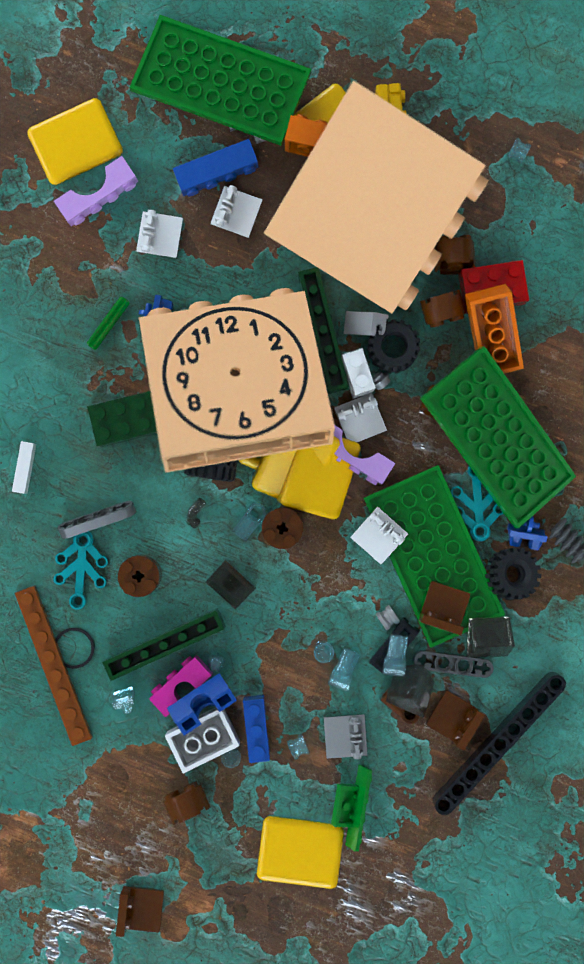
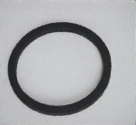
M73 627L65 629L56 637V643H58L59 638L68 631L82 632L88 637L91 643L90 656L84 663L80 665H69L64 663L67 668H81L85 666L93 657L95 650L94 641L90 634L81 628Z

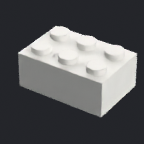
M215 707L199 715L201 725L185 736L177 726L167 731L165 738L182 773L240 745V739L225 709L219 712Z

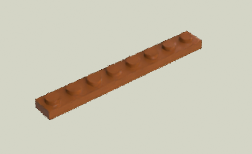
M34 585L16 592V599L70 742L74 746L88 741L93 737L68 670L64 664L62 654L56 643L37 588Z

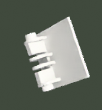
M224 186L211 225L249 238L262 199L237 191L235 186Z
M154 210L143 211L136 252L177 258L183 218L156 214Z
M372 393L334 408L346 439L359 442L387 431L377 406L378 403Z
M377 507L350 538L377 562L382 564L396 547L405 540L408 533Z

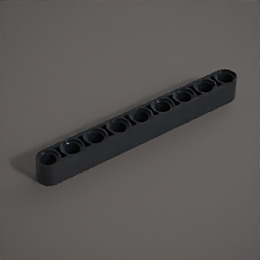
M555 672L547 673L433 797V805L439 814H450L566 688V681L562 676ZM554 678H558V685L556 687H551V680ZM540 693H544V700L542 702H537V695ZM526 708H530L531 714L528 717H523L522 712ZM511 724H517L516 731H508V727ZM497 739H503V744L500 747H494V742ZM483 754H489L488 761L481 762V756ZM475 769V775L467 777L466 773L468 770ZM454 785H462L461 790L453 792L452 788ZM443 799L448 800V804L445 807L438 806L439 801Z

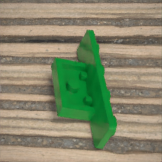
M358 765L355 784H337L331 825L334 827H348L345 845L357 852L362 842V829L365 823V811L369 801L368 793L372 781V770L364 765Z

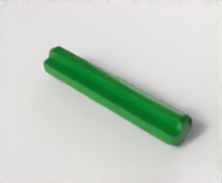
M122 296L119 297L87 341L89 347L94 350L99 347L129 306L130 302Z

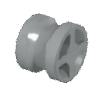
M389 605L385 607L384 611L376 613V616L387 631L391 628V625L400 622Z

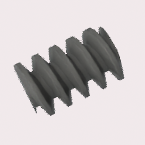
M563 518L551 528L549 539L557 538L554 543L555 546L560 543L563 544L560 551L567 549L568 552L565 556L573 555L574 557L571 561L573 564L584 559L583 536L576 537L578 531H571L572 524L565 525L567 519Z

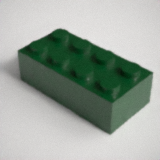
M151 391L87 406L97 447H106L158 434Z

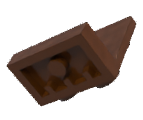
M431 581L419 621L462 635L464 627L461 626L470 593Z
M446 690L427 720L426 725L453 741L458 748L464 751L485 714L480 709Z
M123 886L119 899L116 936L124 937L126 930L160 932L164 891Z

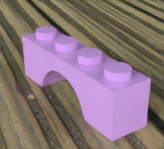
M122 156L105 167L106 179L104 185L96 193L80 195L69 190L54 200V203L70 226L81 224L86 216L99 212L104 204L114 202L118 199L119 194L124 191L128 192L136 186L138 180Z
M335 426L334 436L340 441V446L334 453L338 456L336 461L340 462L342 459L349 463L350 470L358 475L362 472L367 476L366 480L375 486L377 483L383 484L395 463L380 453H376L369 458L352 456L343 445V430Z

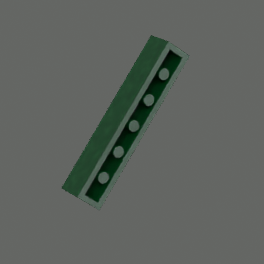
M315 267L299 271L298 278L301 290L305 291L327 393L331 394L347 390L349 386L319 268Z
M218 608L111 656L102 663L110 681H113L222 631L226 626Z

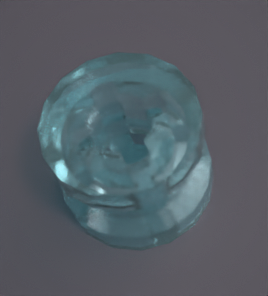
M516 138L507 156L516 158L522 164L531 144H524L521 142V139Z
M320 641L315 645L314 657L318 662L328 663L333 659L334 649L329 642Z
M302 734L295 740L290 739L287 741L294 760L299 759L302 754H310Z

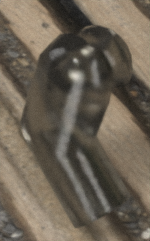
M198 498L188 510L186 523L193 529H196L201 521L196 516L206 505L202 498Z

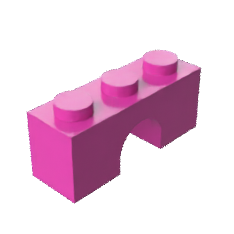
M197 654L193 658L191 656L187 657L181 663L183 667L178 672L174 669L166 677L168 681L164 685L159 683L150 691L153 695L149 700L165 717L170 714L167 707L181 699L176 691L178 683L189 682L196 689L212 675L213 672Z

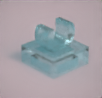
M133 687L114 692L112 696L114 709L122 708L124 715L131 713L132 704L135 702Z

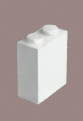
M363 349L343 354L341 358L352 399L372 393L375 390V385Z

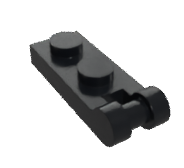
M405 617L400 620L395 629L368 661L384 675H386L420 632V629L416 626H411ZM402 630L408 633L406 638L400 635Z

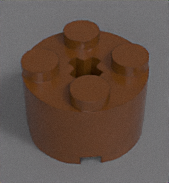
M445 235L440 237L434 247L435 250L442 253L434 267L436 273L440 270L442 275H458L462 269L476 267L474 241L471 235H462L452 239Z
M460 289L454 291L455 295L452 291L429 298L427 303L425 300L420 301L426 325L434 328L444 325L443 320L449 319L450 322L464 319L463 314H466Z
M277 508L270 511L262 523L264 539L269 545L278 549L293 547L298 543L303 533L301 518L295 511L289 508ZM282 522L286 523V527L289 528L283 534L279 533V529H277V525H281Z
M136 555L128 558L121 564L118 571L120 587L126 594L133 597L149 595L156 590L162 579L160 565L148 555ZM139 570L141 574L145 575V577L142 578L141 581L139 578H136V574L139 572Z
M197 781L186 785L183 788L184 791L180 793L177 789L164 797L163 803L172 825H176L178 821L181 823L201 814V810L204 809L203 807L206 810L211 808L202 785L198 784Z

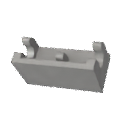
M346 311L344 334L375 336L376 327L379 325V335H383L389 315L375 312Z

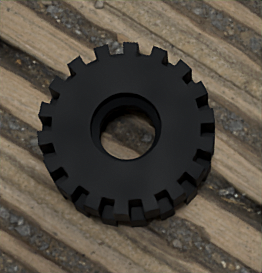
M509 548L493 554L495 557L490 558L488 561L491 565H486L485 570H489V574H485V577L490 579L487 585L494 588L491 590L494 594H499L498 597L501 599L518 600L530 597L529 594L535 593L534 587H539L540 585L537 579L541 578V574H538L537 570L541 568L540 565L535 564L538 561L536 557L531 558V552H525L523 548ZM510 566H514L518 572V578L515 582H510L507 578V569Z

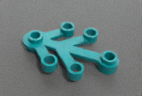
M468 466L467 473L472 477L473 500L459 486L452 487L450 491L453 498H458L475 513L474 521L465 514L462 507L458 506L462 511L461 516L464 523L470 527L471 537L476 541H485L490 536V526L499 515L504 513H497L495 511L496 506H498L496 503L493 505L490 515L484 520L483 512L494 499L488 493L482 500L481 482L472 473L470 466ZM455 488L460 490L459 496L453 494ZM477 528H483L484 532L482 535L477 534Z
M89 531L74 536L73 544L55 556L56 563L63 565L68 562L69 556L78 550V558L53 577L55 584L62 585L76 571L75 594L69 598V605L75 610L83 608L87 603L86 596L83 594L85 571L92 578L97 588H103L107 585L106 577L100 576L86 559L88 551L96 560V565L99 568H104L109 564V559L101 555L93 545L94 537ZM82 536H85L87 538V542L85 544L81 543L80 541ZM60 555L65 556L64 562L59 561L58 558ZM100 558H104L106 560L104 566L99 564ZM58 575L63 576V582L57 581ZM99 578L104 580L103 586L98 585L97 580ZM77 597H80L82 599L81 604H77L75 602V599Z

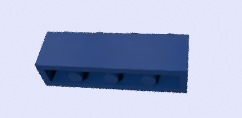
M247 139L174 167L173 171L183 196L187 195L190 197L198 194L199 190L204 188L212 189L222 181H233L240 174H251L259 167L251 142Z

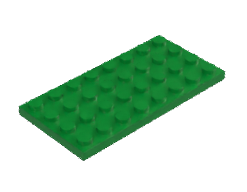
M160 15L129 88L137 94L282 146L290 117L295 115L310 78L311 69Z
M485 346L477 349L420 398L514 528L519 529L576 477Z
M439 465L363 498L370 514L379 507L408 533L405 540L396 547L389 557L430 648L459 636L458 634L419 621L431 581L470 593L461 626L464 627L462 634L505 615L497 595L491 591L494 588L487 585L490 579L485 577L487 572Z

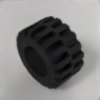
M392 319L389 322L386 321V329L383 335H379L380 327L378 325L375 336L369 337L367 346L368 357L372 360V364L377 366L380 371L384 370L390 374L391 372L399 373L408 369L417 359L420 351V339L417 338L418 333L416 330L413 331L410 324H404L405 321L400 320L398 322L396 319ZM387 336H397L402 339L405 344L404 354L399 358L388 357L381 347L384 338Z
M238 460L184 469V473L194 477L232 482L235 481Z

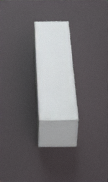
M21 441L12 492L28 493L36 444Z

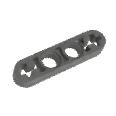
M125 501L60 524L57 529L61 538H70L131 517L136 513V509L132 501Z
M419 650L413 657V662L419 669L487 678L491 676L494 670L493 664L488 659L427 650ZM425 654L427 659L432 660V655H435L433 660L434 667H431V662H424V665H421L417 659ZM441 657H446L449 660V664L445 668L438 666L437 662ZM461 660H467L469 663V667L465 671H461L458 668V663ZM473 661H475L477 666H482L485 663L489 669L482 673L480 669L474 668V672H472Z

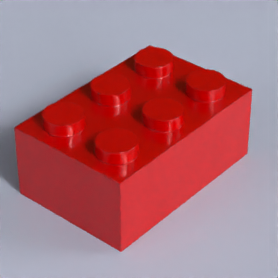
M523 260L462 269L458 274L466 314H468L465 294L506 284L511 290L514 306L525 305L529 301Z

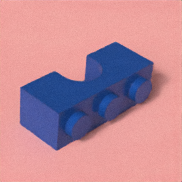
M219 673L167 707V710L179 730L185 736L201 725L199 713L203 708L215 706L221 712L237 700Z
M264 695L246 696L243 698L249 763L270 761Z

